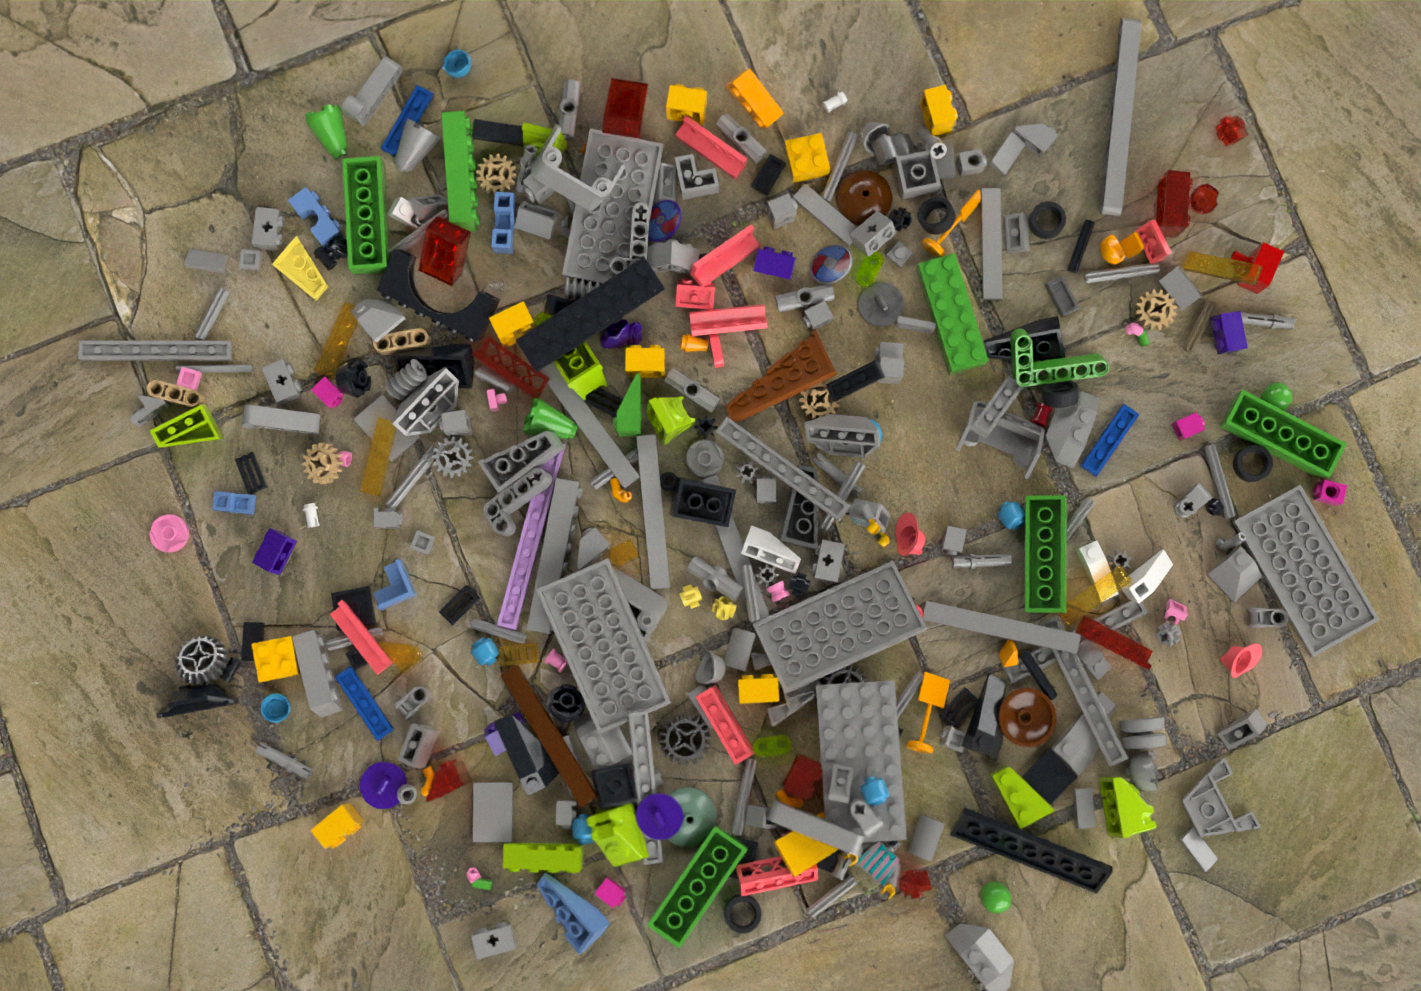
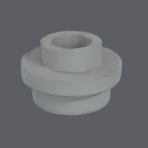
M409 784L402 785L397 791V798L403 804H410L417 797L416 789ZM405 791L410 792V795L408 797L403 796V793Z

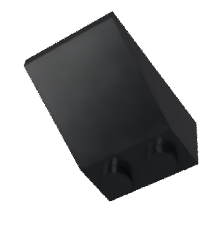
M676 477L669 514L676 518L729 527L736 489Z

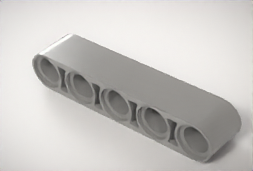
M773 800L767 816V820L853 855L859 854L865 837L858 832L777 800Z

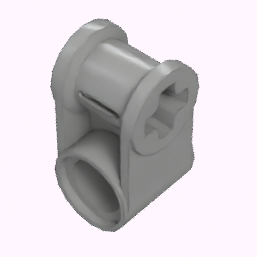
M1197 483L1176 504L1175 513L1181 518H1187L1205 505L1213 496L1200 483ZM1185 505L1188 506L1187 511L1183 509Z
M1248 608V612H1250L1248 628L1280 627L1288 622V614L1282 609ZM1275 613L1279 614L1280 616L1279 623H1276L1273 620V615Z
M426 686L415 687L393 707L395 709L398 708L405 716L404 719L408 721L430 700L431 691ZM418 690L424 691L425 697L423 700L417 698Z
M855 798L850 802L849 810L868 838L884 826L863 799ZM857 804L862 806V812L855 811Z

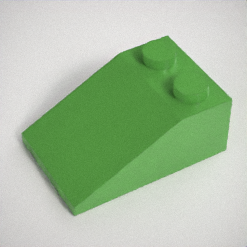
M640 374L635 375L617 411V417L613 418V427L615 432H618L619 437L642 436V379Z

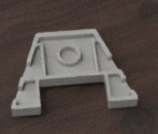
M750 653L755 671L772 667L766 654ZM815 680L787 694L784 693L785 704L767 709L772 727L816 698V685H821L820 680Z
M1225 758L1219 759L1180 800L1199 837L1261 828L1253 811H1249L1234 819L1216 785V782L1233 774Z

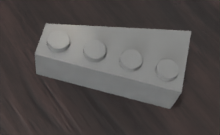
M545 431L518 445L511 446L505 451L498 452L487 459H482L478 463L497 492L501 493L531 470L542 467L565 449L555 432Z
M315 630L293 636L292 639L310 710L321 718L343 711L334 676L330 669V660L323 646L325 645L323 635Z

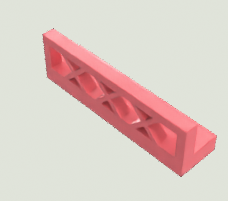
M688 116L683 118V125L675 134V137L736 180L745 168L747 158Z
M752 224L693 264L690 275L701 288L760 248L759 242L753 237L755 228Z
M764 304L689 312L692 336L768 328Z
M341 600L337 603L339 607L330 613L331 617L375 673L379 675L393 661L349 605Z
M715 685L696 696L697 701L734 764L736 765L753 755L755 750L718 687Z
M781 856L737 865L736 872L739 879L741 896L817 881V864L796 877H792L788 868L780 866L784 862ZM764 866L772 868L770 872H764L761 869ZM750 870L753 874L743 877L741 871Z

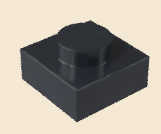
M357 648L346 653L354 671L368 665Z

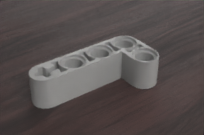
M384 57L357 96L353 97L350 95L345 99L342 105L345 115L361 126L366 125L400 77L403 67L390 58Z
M640 202L633 207L630 224L628 258L616 257L612 259L609 265V273L613 277L621 272L613 269L615 263L621 264L624 270L643 257L647 260L650 210L645 203ZM639 209L642 210V213H643L642 218H641V221H638V219H639L638 210H639ZM641 228L644 234L639 236L635 234L634 229ZM639 246L642 248L643 253L636 254L633 248Z
M244 405L241 427L248 429L266 428L317 435L319 434L321 415Z
M535 468L484 505L483 512L492 529L503 536H512L515 533L516 525L510 514L548 488L552 483V475L541 468ZM528 486L527 491L523 493L524 487ZM512 497V502L508 504L509 498ZM497 508L496 514L493 515L494 509ZM506 523V528L502 530L503 524Z

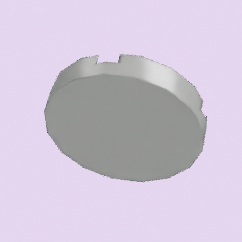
M705 439L696 441L687 451V466L698 477L707 478L714 476L723 466L724 455L722 449L713 441Z

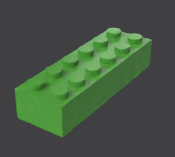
M465 111L443 112L442 127L449 224L455 233L478 232L477 225H480V216L477 214L476 207H479V200L474 190L478 186L477 178H475L473 172L476 171V162L472 154L475 153L474 141L471 138L473 124L470 121V117L466 116Z
M380 156L342 159L348 268L353 275L384 273L390 260L384 162Z
M955 253L918 263L916 272L931 320L936 323L935 332L949 376L986 365L989 360Z
M1245 390L1235 394L1219 425L1220 428L1253 445L1264 447L1270 454L1320 480L1331 477L1347 443Z
M1065 495L1026 496V613L1067 614V497Z
M715 824L657 908L647 926L680 949L747 851L748 846Z

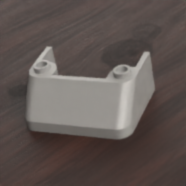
M555 124L531 166V174L534 179L587 210H594L610 194L625 166L618 161L608 179L606 177H598L594 180L591 187L558 168L562 160L561 152L552 146L562 129L558 124Z
M975 401L959 436L956 450L960 451L963 444L975 446L978 441L1013 455L1015 465L1019 468H1026L1024 478L1028 479L1041 454L1044 429L1038 424L1005 412L985 439L970 429L987 405L984 402Z
M613 567L628 603L641 610L637 623L642 630L647 632L644 636L647 644L666 613L668 603L659 594Z

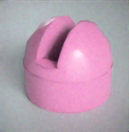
M340 451L337 454L342 455L339 458V461L343 462L341 466L348 467L352 461V453Z

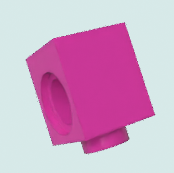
M326 377L311 389L330 409L340 405L343 401L342 398L345 396Z
M1197 412L1171 424L1179 441L1205 430L1204 419Z
M1328 480L1319 481L1313 490L1314 500L1334 506L1344 503L1347 485ZM1326 488L1331 490V497L1327 496Z
M609 876L606 877L594 893L612 908L615 905L620 906L626 898L624 896L626 890Z

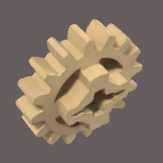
M499 154L496 155V158L489 155V160L483 158L484 164H478L481 170L476 171V174L480 176L477 178L478 183H481L480 187L482 189L486 188L488 194L493 191L495 195V192H504L505 189L510 192L509 186H515L516 184L513 179L518 178L517 174H515L517 169L513 166V161L507 162V156L501 159ZM508 171H509V177H508V179L506 180L505 178H506V175L508 174Z
M1153 289L1150 294L1145 292L1143 294L1144 297L1141 296L1138 299L1140 303H1137L1135 308L1139 310L1134 314L1140 316L1137 322H1144L1143 328L1148 325L1149 331L1153 330L1154 327H1156L1157 331H1160L1162 327L1166 329L1169 326L1168 323L1172 324L1174 322L1171 317L1177 316V313L1173 312L1177 306L1172 305L1175 299L1169 300V293L1163 295V290L1156 293L1155 289ZM1161 307L1159 311L1150 313L1153 309Z
M827 380L824 384L819 383L806 389V392L802 391L800 393L804 397L799 399V403H804L800 409H806L805 416L811 414V420H814L815 417L820 418L829 414L835 415L834 409H839L840 407L833 400L832 406L828 402L830 393L826 386L828 384ZM817 388H822V389H824V390H823V391H817V390H815V389H817ZM808 395L812 399L810 406L807 403ZM824 396L823 403L819 402L815 405L817 398ZM823 409L825 412H816V410Z
M325 443L313 444L312 449H307L308 455H303L306 462L302 463L303 466H306L303 472L309 473L307 478L313 479V483L320 484L332 483L333 479L339 478L337 472H342L339 465H342L343 462L339 461L342 455L336 454L338 449L332 448V444Z

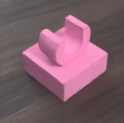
M182 367L176 385L197 391L202 373Z
M495 389L487 390L490 410L492 412L500 411L499 404L508 403L505 393L497 395Z
M1169 599L1166 604L1165 620H1168L1169 616L1176 617L1174 624H1178L1180 619L1184 621L1188 616L1187 606Z

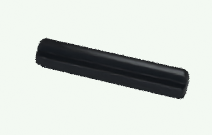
M1088 219L1084 221L1067 268L1071 273L1078 272L1095 225L1094 221Z
M1028 650L1022 651L1019 657L1043 693L1050 700L1056 698L1057 692Z

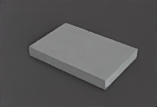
M382 394L356 416L354 420L384 455L393 462L416 442L420 436H405L392 424L397 410Z
M513 782L473 783V842H513Z

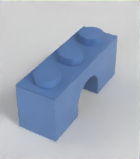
M305 187L288 199V201L303 220L310 215L318 216L317 224L310 230L320 244L327 248L331 238L343 236L339 231L342 227L336 219L332 221L329 218L330 211L325 205L320 206L317 202L320 198L314 190L310 192Z
M495 192V229L492 230L491 247L494 253L513 254L516 197L511 192Z

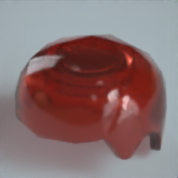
M1208 183L1198 186L1190 194V207L1194 212L1201 215L1211 213L1218 205L1217 197L1219 196V191L1214 185Z

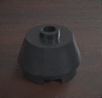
M354 359L339 366L335 377L338 390L343 394L357 398L365 395V392L371 388V376H367L365 369L368 365L364 361Z
M562 684L549 693L547 708L556 721L567 723L578 719L583 714L585 701L577 687L570 684Z

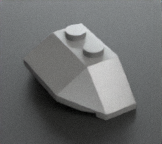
M445 367L427 376V379L420 386H417L400 404L392 424L405 436L431 433L439 424V419H442L441 413L451 412L457 406L459 380Z
M1081 391L1079 392L1078 402L1075 405L1055 409L1045 435L1055 462L1070 468L1075 467L1096 418L1099 397Z
M829 414L804 424L807 441L815 444L829 455L866 458L880 446L879 429L867 417Z
M590 712L572 721L595 769L627 763L631 764L632 750L619 726L599 734Z
M959 923L944 935L987 991H1006L1010 988L1014 959L988 927Z

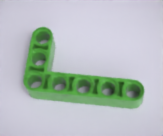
M1019 328L1011 334L1012 374L1016 382L1022 387L1100 377L1109 371V364L1100 354L1033 362L1032 339L1024 329ZM1025 337L1024 341L1018 342L1020 338ZM1026 355L1023 360H1019L1021 356ZM1102 362L1099 367H1095L1096 364ZM1083 365L1081 369L1076 370L1078 366ZM1060 368H1064L1063 371L1057 373ZM1045 370L1042 375H1038L1039 372ZM1026 373L1024 377L1019 378L1021 374Z

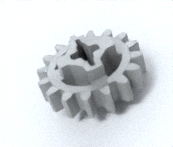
M452 437L451 441L444 438V444L438 442L439 449L433 448L437 452L436 455L431 456V458L436 459L433 466L438 465L437 472L444 471V477L447 473L450 474V478H453L454 474L461 477L460 472L467 473L465 467L472 466L468 463L469 460H473V457L469 456L472 449L467 450L468 443L461 444V438L458 442L455 441L454 437ZM448 445H454L451 450H443ZM460 448L463 449L466 459L460 457ZM453 452L456 453V457L461 462L454 460L450 463L449 458L444 453L447 455H451ZM439 455L444 457L446 461L444 467L440 463ZM456 464L462 465L457 470H451L452 466Z

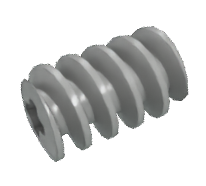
M568 276L564 295L567 300H571L573 296V301H577L600 285L597 282L595 286H592L591 280L585 285L584 279L581 280L580 284H577V278H574L571 283Z
M415 359L410 361L411 364H406L405 368L400 370V373L395 374V377H391L390 382L385 383L387 392L398 400L405 399L411 391L415 390L417 386H420L427 379L425 368Z

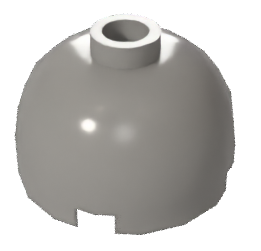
M1145 751L1134 755L1130 766L1126 767L1127 778H1131L1133 784L1143 791L1158 790L1157 765L1153 763V760L1156 759L1154 751Z

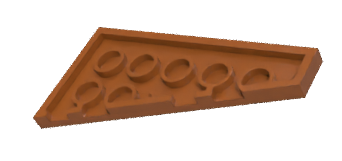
M816 329L811 332V336L805 341H800L795 350L791 353H786L771 366L760 380L756 379L752 383L753 386L746 392L742 391L725 406L732 421L735 423L742 421L837 375Z

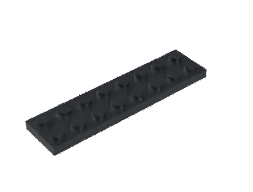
M643 257L515 341L536 373H538L663 292L665 288L646 258Z
M965 807L950 831V835L1096 894L1113 873V866Z

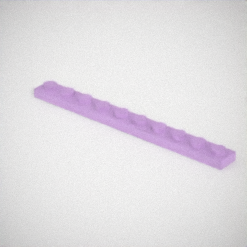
M565 449L540 467L552 475V483L548 488L530 500L500 611L498 626L517 630Z

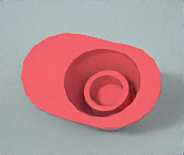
M905 513L898 519L895 527L898 553L901 556L909 554L921 555L925 544V535L918 529L916 517L912 513Z
M1257 643L1245 648L1232 646L1227 653L1220 657V661L1231 672V676L1236 678L1255 667L1261 658L1262 647Z

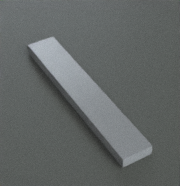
M982 188L983 300H1002L1000 188Z

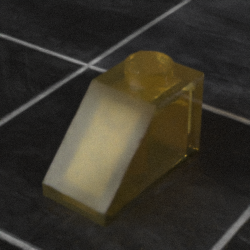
M392 642L379 643V646L402 674H407L424 660L421 656L423 652L417 645Z

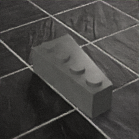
M802 465L796 466L817 481V469ZM792 487L789 489L778 540L787 544L817 550L818 506Z

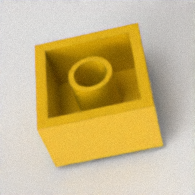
M681 84L670 85L666 103L667 119L683 122V118L688 116L699 125H704L707 109V91L700 87H693L692 89L686 88Z
M946 84L924 90L919 103L926 127L933 136L950 133L958 118L956 108H952L951 91L947 90Z
M822 133L785 141L784 150L792 183L829 175L830 165Z
M524 301L489 317L503 346L515 344L516 339L536 327Z
M631 345L630 348H626L625 371L627 378H634L636 374H640L641 378H665V349L661 348L660 345H650L649 348Z
M293 636L252 644L259 682L300 675L292 639Z
M762 674L760 679H754V675L742 676V680H738L739 704L779 701L778 678H773V674Z
M346 803L339 806L310 831L324 849L329 847L333 849L346 841V835L349 836L356 833L361 828L360 824L364 820L351 803Z

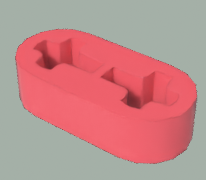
M709 334L715 368L724 367L719 334Z

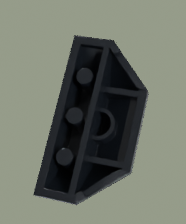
M204 682L202 686L198 685V687L191 688V685L180 686L178 691H173L156 716L157 718H167L239 704V699L217 684H207Z

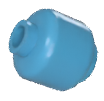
M1007 501L999 507L1001 510L998 513V518L1007 529L1017 530L1025 524V511L1018 502L1010 503Z
M482 637L472 644L473 648L470 652L479 665L486 664L490 666L497 661L496 656L499 654V650L491 638L485 639V637Z
M875 775L864 779L865 784L861 785L860 791L865 803L871 804L874 807L886 802L889 791L884 779H876Z
M589 814L578 815V819L572 822V836L575 841H578V844H591L594 842L590 835L592 829L586 822V819L590 817Z

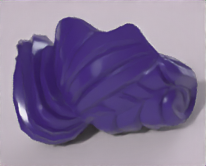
M622 319L607 328L606 332L600 337V343L605 349L620 348L625 344L629 346L638 345L642 341L641 329L643 327L640 322H633L629 325L626 319Z

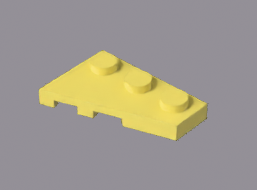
M297 236L272 263L275 268L316 301L329 287Z

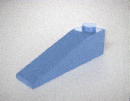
M543 874L537 887L547 905L553 907L557 915L555 917L557 923L561 922L566 931L564 936L580 955L604 933L610 923L596 907L549 874Z

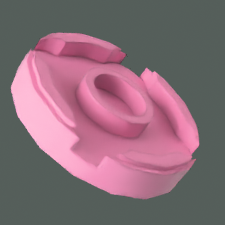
M166 514L158 517L152 523L149 536L155 548L163 552L172 553L179 551L185 546L189 538V529L187 523L182 518Z

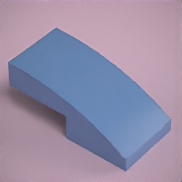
M214 491L212 510L254 515L256 496Z

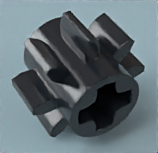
M899 207L898 210L893 209L888 217L892 221L895 230L900 232L902 229H907L912 221L911 212H907V209Z
M340 236L331 238L327 244V249L330 250L328 255L338 260L340 258L345 259L348 256L347 239Z
M707 415L703 420L697 418L699 425H694V429H699L697 436L703 435L705 440L709 435L714 437L713 430L718 429L717 426H713L715 419L710 421ZM706 423L708 424V427H711L708 428L707 432H705L704 429L701 428L704 427V424Z
M798 572L797 576L792 575L788 589L792 590V595L800 597L801 593L807 594L810 580L806 579V574Z

